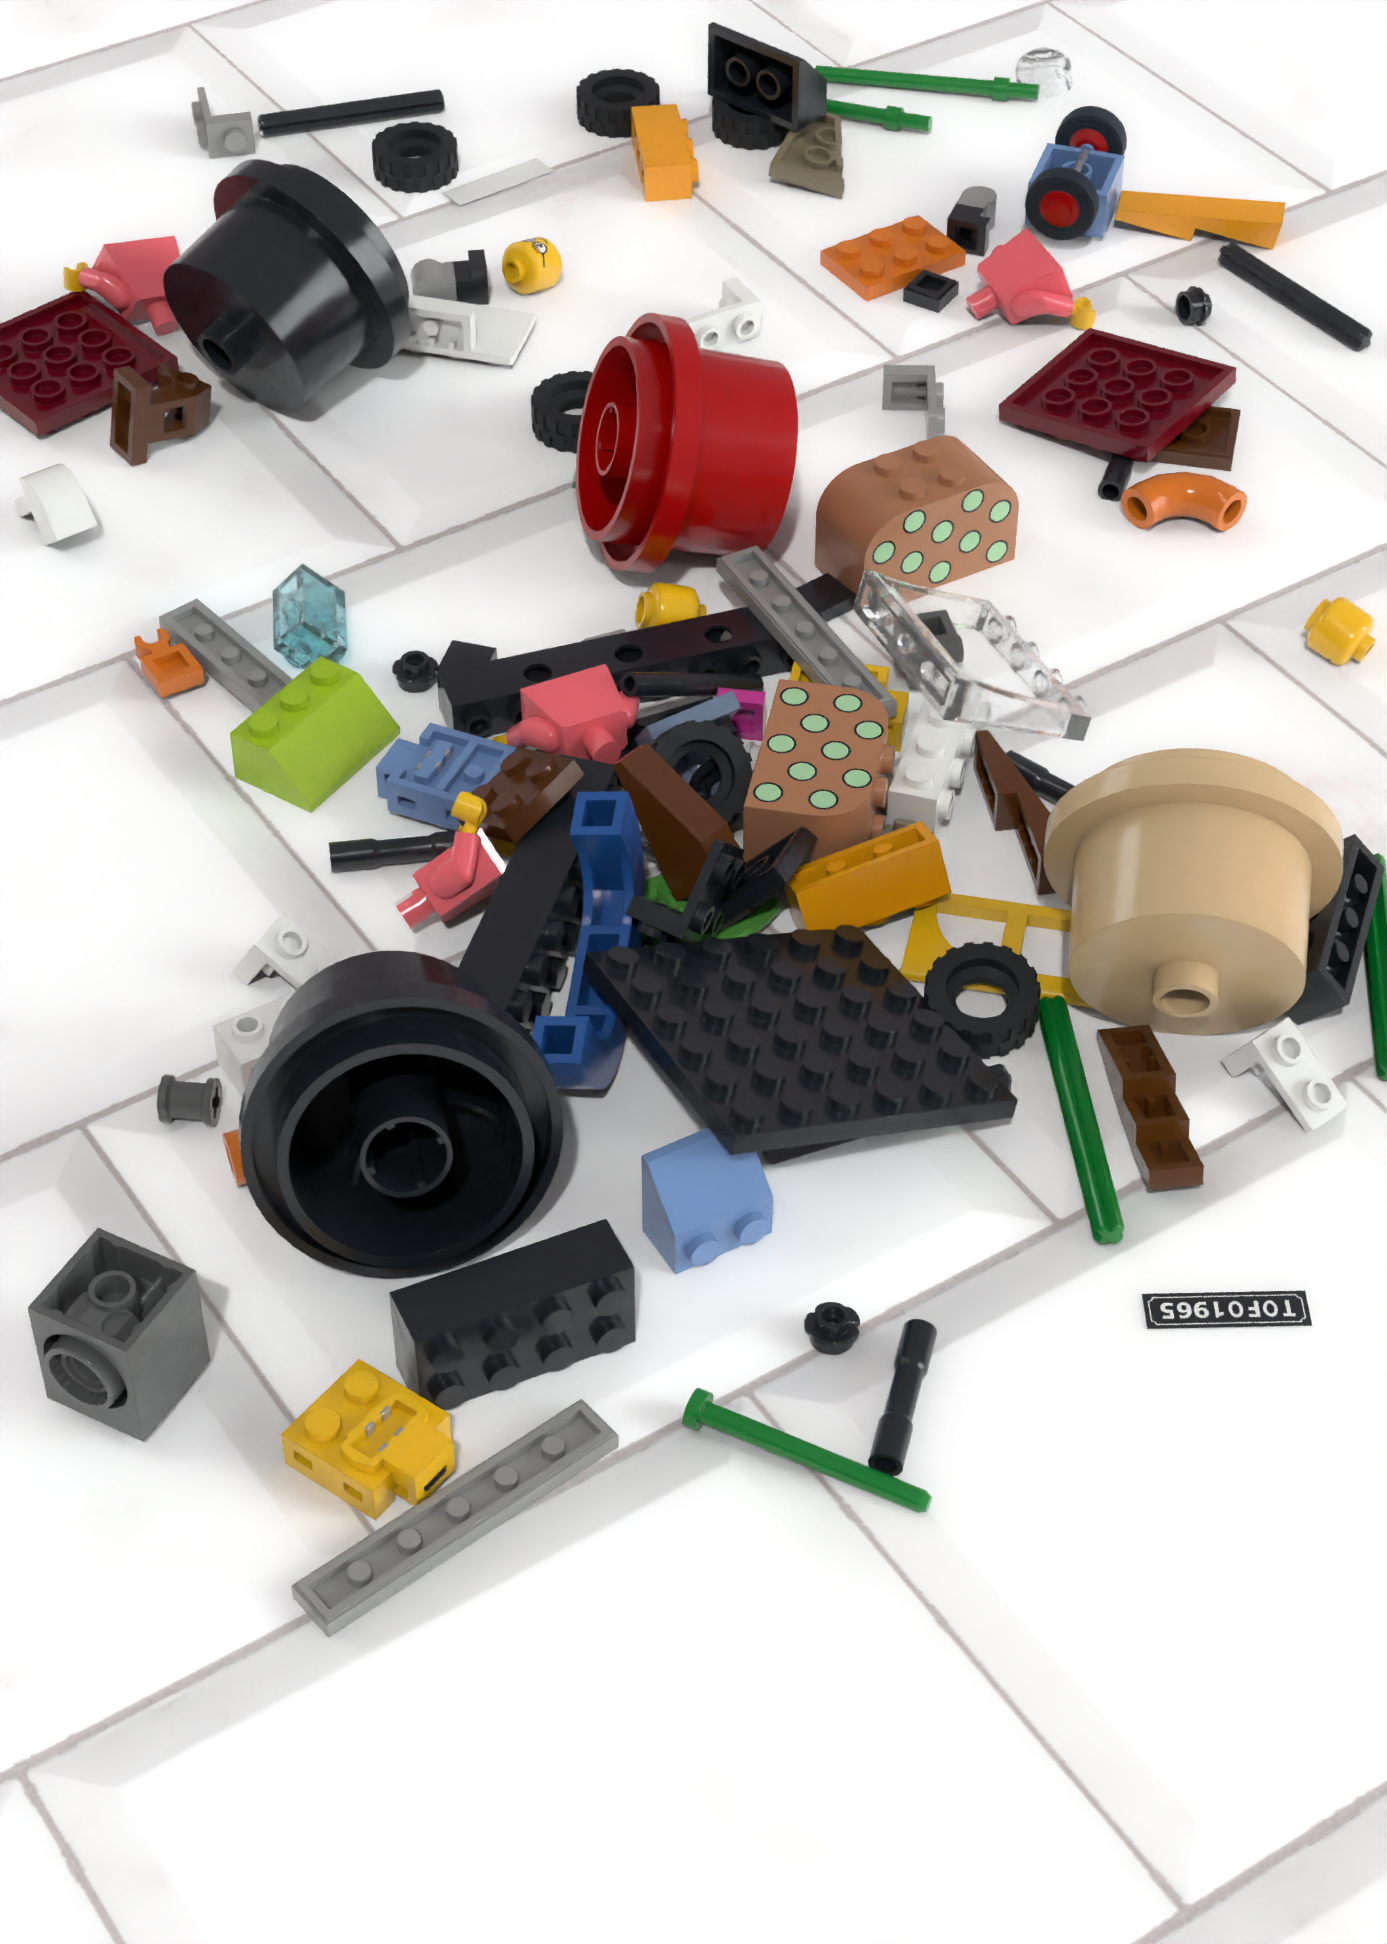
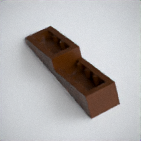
M988 730L976 731L973 769L995 831L1015 830L1037 894H1055L1056 892L1050 885L1044 869L1045 832L1050 812Z

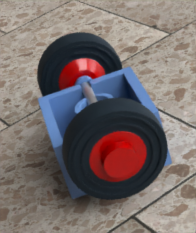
M1083 106L1074 109L1062 120L1056 132L1055 144L1047 143L1028 182V191L1025 199V225H1031L1044 236L1056 240H1071L1079 236L1103 238L1121 193L1124 154L1127 146L1126 130L1116 115L1101 107Z

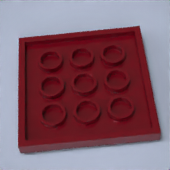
M85 290L70 292L0 324V408L37 437H40L44 434L52 433L57 428L80 417L88 416L93 411L112 403L115 368L130 366L152 385L159 381L158 364L163 363L179 370L178 358Z
M1088 328L999 404V420L1016 424L1023 429H1033L1047 433L1057 439L1071 440L1088 445L1095 450H1105L1129 457L1132 461L1148 463L1236 383V367Z

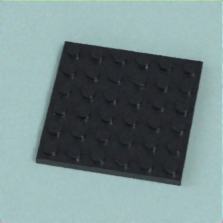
M840 925L836 930L796 929L789 933L768 935L753 933L747 937L726 939L709 937L695 942H660L653 946L632 948L615 946L609 950L586 952L583 971L730 1155L1013 1118L1018 1099L974 1053L971 1047L944 1021V1018L937 1012L928 1009L927 1001L924 1000V997L866 936L864 931L858 927Z

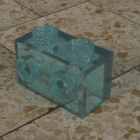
M302 563L272 591L274 650L282 654L291 665L305 670L320 656L339 663L348 650L345 592Z

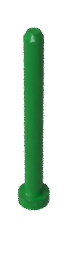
M698 1387L694 1390L686 1405L682 1424L692 1430L699 1431L703 1425H706L914 1512H927L932 1496L927 1490L713 1403V1393Z

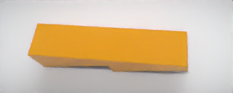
M1121 190L1115 220L1188 241L1192 240L1194 231L1197 228L1273 250L1283 224L1286 202Z

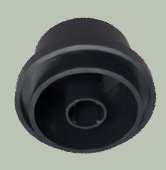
M261 159L246 160L237 165L218 183L214 191L213 203L216 221L164 272L163 287L168 304L178 324L194 347L238 391L276 412L286 414L297 412L348 365L363 369H377L384 366L407 344L411 334L407 280L403 268L387 239L369 216L348 195L324 177L301 166L292 164L279 165Z
M377 951L352 956L323 969L298 988L281 1010L273 1026L269 1044L257 1061L248 1079L239 1114L240 1153L246 1183L256 1206L274 1230L293 1247L327 1266L350 1273L385 1278L412 1277L447 1270L466 1263L503 1242L527 1220L543 1199L556 1172L563 1141L562 1108L554 1077L546 1057L529 1032L512 1015L494 1004L484 989L468 974L441 959L409 951Z

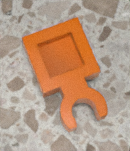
M156 629L158 638L156 643H146L140 636L134 637L136 656L141 662L142 673L161 698L205 683L202 666L184 643L171 646L170 635L165 629Z

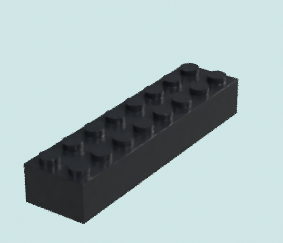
M559 755L574 759L585 775L518 841L458 967L472 977L484 989L492 1002L512 1015L531 1036L536 1016H548L552 989H559L565 976L568 953L575 954L578 945L583 914V879L580 861L569 835L577 792L624 791L623 787L618 786V775L613 765L609 763Z

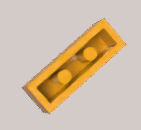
M677 104L631 107V142L645 202L692 199V183H698L699 172L697 159H693L692 139L688 138L687 119H680Z
M922 821L799 866L789 882L784 885L795 926L797 929L836 930L840 925H852L858 928L865 925H878L888 920L891 915L910 908L926 907L934 903L937 898L952 893L939 840Z

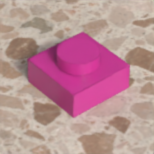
M718 688L716 697L733 690L741 706V709L730 719L738 730L737 737L739 736L740 739L762 741L765 731L766 692Z

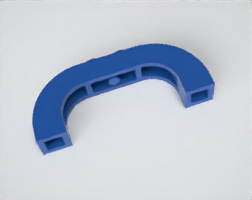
M628 791L577 792L569 835L577 852L582 871L583 914L565 1016H536L532 1034L533 1039L537 1042L547 1059L557 1089H604L615 1076L622 1056L627 1025L583 971L586 952L609 950L615 946L641 947L642 932L637 930L640 920L626 914L634 895L645 897L641 834L636 812Z

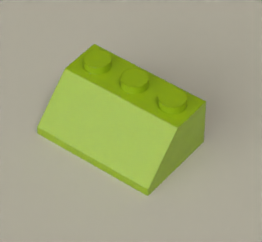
M320 656L230 732L235 778L312 813L399 736L400 726L358 672Z

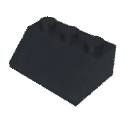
M715 22L708 24V95L797 133L826 115L827 79L805 59Z

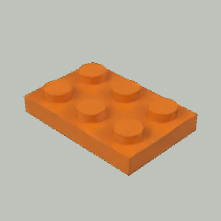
M919 215L907 217L903 221L884 228L874 229L870 233L854 239L841 241L837 245L821 250L820 265L866 302L905 288L923 270L940 275L964 266L966 251Z

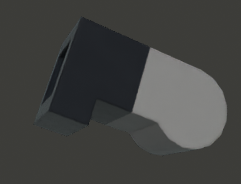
M973 186L965 189L947 218L946 236L963 248L966 254L984 257L988 250L989 233L995 226L996 192L984 186Z
M484 249L468 250V260L440 263L434 259H424L417 262L411 269L410 276L413 295L477 305H489L488 275Z

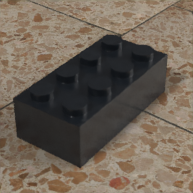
M607 1219L389 1292L397 1369L408 1389L442 1410L453 1409L463 1402L494 1391L509 1389L519 1382L550 1371L563 1370L570 1364L598 1354L614 1352L624 1345L636 1341L634 1265Z

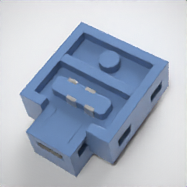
M429 723L419 736L420 744L398 738L375 767L378 797L387 799L388 811L451 830H458L460 822L451 815V811L459 793L462 791L471 793L477 787L487 784L501 770L500 765L503 760L513 752L518 751V748Z

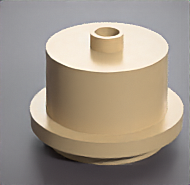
M1175 748L1147 752L1119 761L1102 772L1080 782L1070 789L1052 809L1046 825L1044 844V869L1046 876L1058 896L1071 907L1069 978L1074 990L1088 1005L1105 1016L1130 1026L1149 1024L1152 1031L1180 1035L1231 1033L1262 1025L1284 1014L1299 1000L1305 988L1309 919L1319 913L1332 900L1342 881L1344 840L1340 823L1335 814L1315 793L1294 781L1279 769L1257 759L1222 750Z

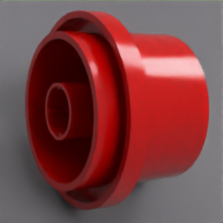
M646 313L640 316L628 330L626 336H617L606 345L594 368L581 416L576 455V498L584 532L591 540L598 541L602 555L612 569L649 574L664 562L670 551L725 556L753 546H758L763 552L767 549L779 528L787 506L797 455V400L794 384L787 368L781 362L698 348L694 333L684 319L656 313Z

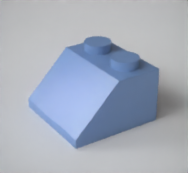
M708 1127L641 1155L642 1231L675 1275L694 1266L705 1265L719 1255L744 1244L755 1243L763 1236L772 1233L773 1194L757 1152L730 1155Z

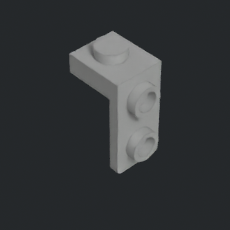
M198 87V101L191 102L194 125H196L199 145L206 144L209 158L256 154L250 111L211 116L205 87Z
M883 365L882 410L925 411L926 440L936 437L937 433L944 434V383L936 382L935 365Z

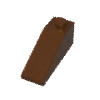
M648 743L639 745L612 765L624 790L628 791L637 819L675 900L679 901L689 898L710 848L716 839L738 847L740 846L735 841L728 823Z

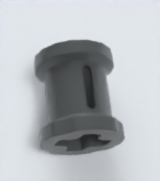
M170 1074L162 1076L157 1095V1112L161 1123H170L173 1118L203 1120L206 1126L217 1125L222 1105V1085L220 1079L209 1078L206 1083L178 1081L174 1075Z

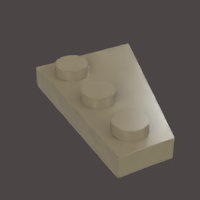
M826 112V115L798 133L790 130L770 163L768 176L780 179L789 185H799L842 199L845 185L844 178H842L841 116Z

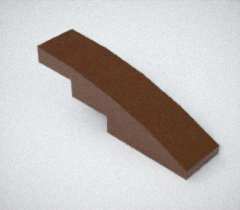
M1149 1024L1098 1029L1097 1041L1122 1126L1148 1189L1157 1190L1203 1185L1204 1165L1189 1139L1190 1119L1176 1095V1073Z

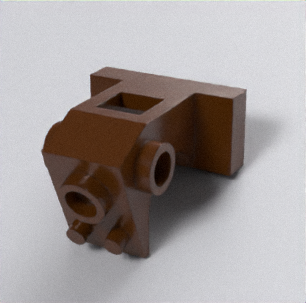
M159 363L157 372H159L158 389H152V386L130 366L115 368L110 447L131 466L147 463L149 443L173 438L192 437L194 433L209 424L212 385L199 380L192 373L181 372L163 363Z

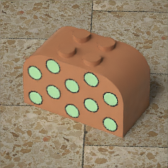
M937 436L890 453L881 454L845 469L828 484L822 493L816 510L814 566L823 575L829 573L857 595L856 609L861 614H865L1015 559L1019 512L1018 496L1006 481L963 441L954 436Z
M779 679L744 803L743 858L745 862L801 826L803 828L806 827L818 839L799 866L874 839L877 833L883 830L886 824V815L880 814L881 811L887 812L888 791L891 783H888L886 775H892L895 746L887 745L888 713L884 705L877 698L867 692L850 687Z

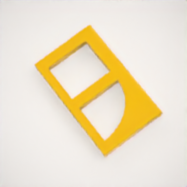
M949 893L937 898L934 903L926 907L915 908L902 966L899 971L908 981L925 983V977L928 970L933 968V962L938 957L944 956L947 950L953 948L940 930L937 913L1004 922L1005 928L1001 947L1005 945L1012 948V951L1019 955L1022 953L1027 926L1070 932L1071 910ZM1037 974V982H1040L1041 987L1040 1000L1045 996L1053 998L1059 995L1069 1005L1092 1008L1074 990L1070 978ZM974 983L961 988L1006 995L1003 989L986 983Z

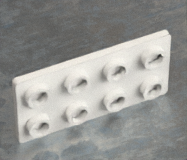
M409 294L408 309L411 319V334L409 341L402 349H407L414 353L426 352L445 355L453 359L484 361L492 365H512L535 324V314Z

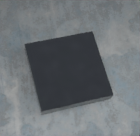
M801 826L747 861L746 865L748 868L744 871L740 883L735 890L728 889L720 907L725 909V916L721 926L787 884L818 838L806 827L803 828Z

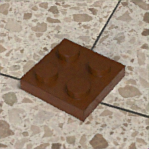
M526 748L513 752L503 760L500 765L501 770L487 784L481 785L471 792V794L483 799L487 805V814L479 827L486 836L516 844L585 775L576 761L571 758ZM457 818L460 824L464 826L465 822Z

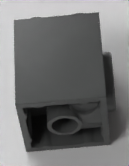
M100 1228L94 1231L27 1307L47 1398L142 1442L146 1440L210 1361L196 1270Z

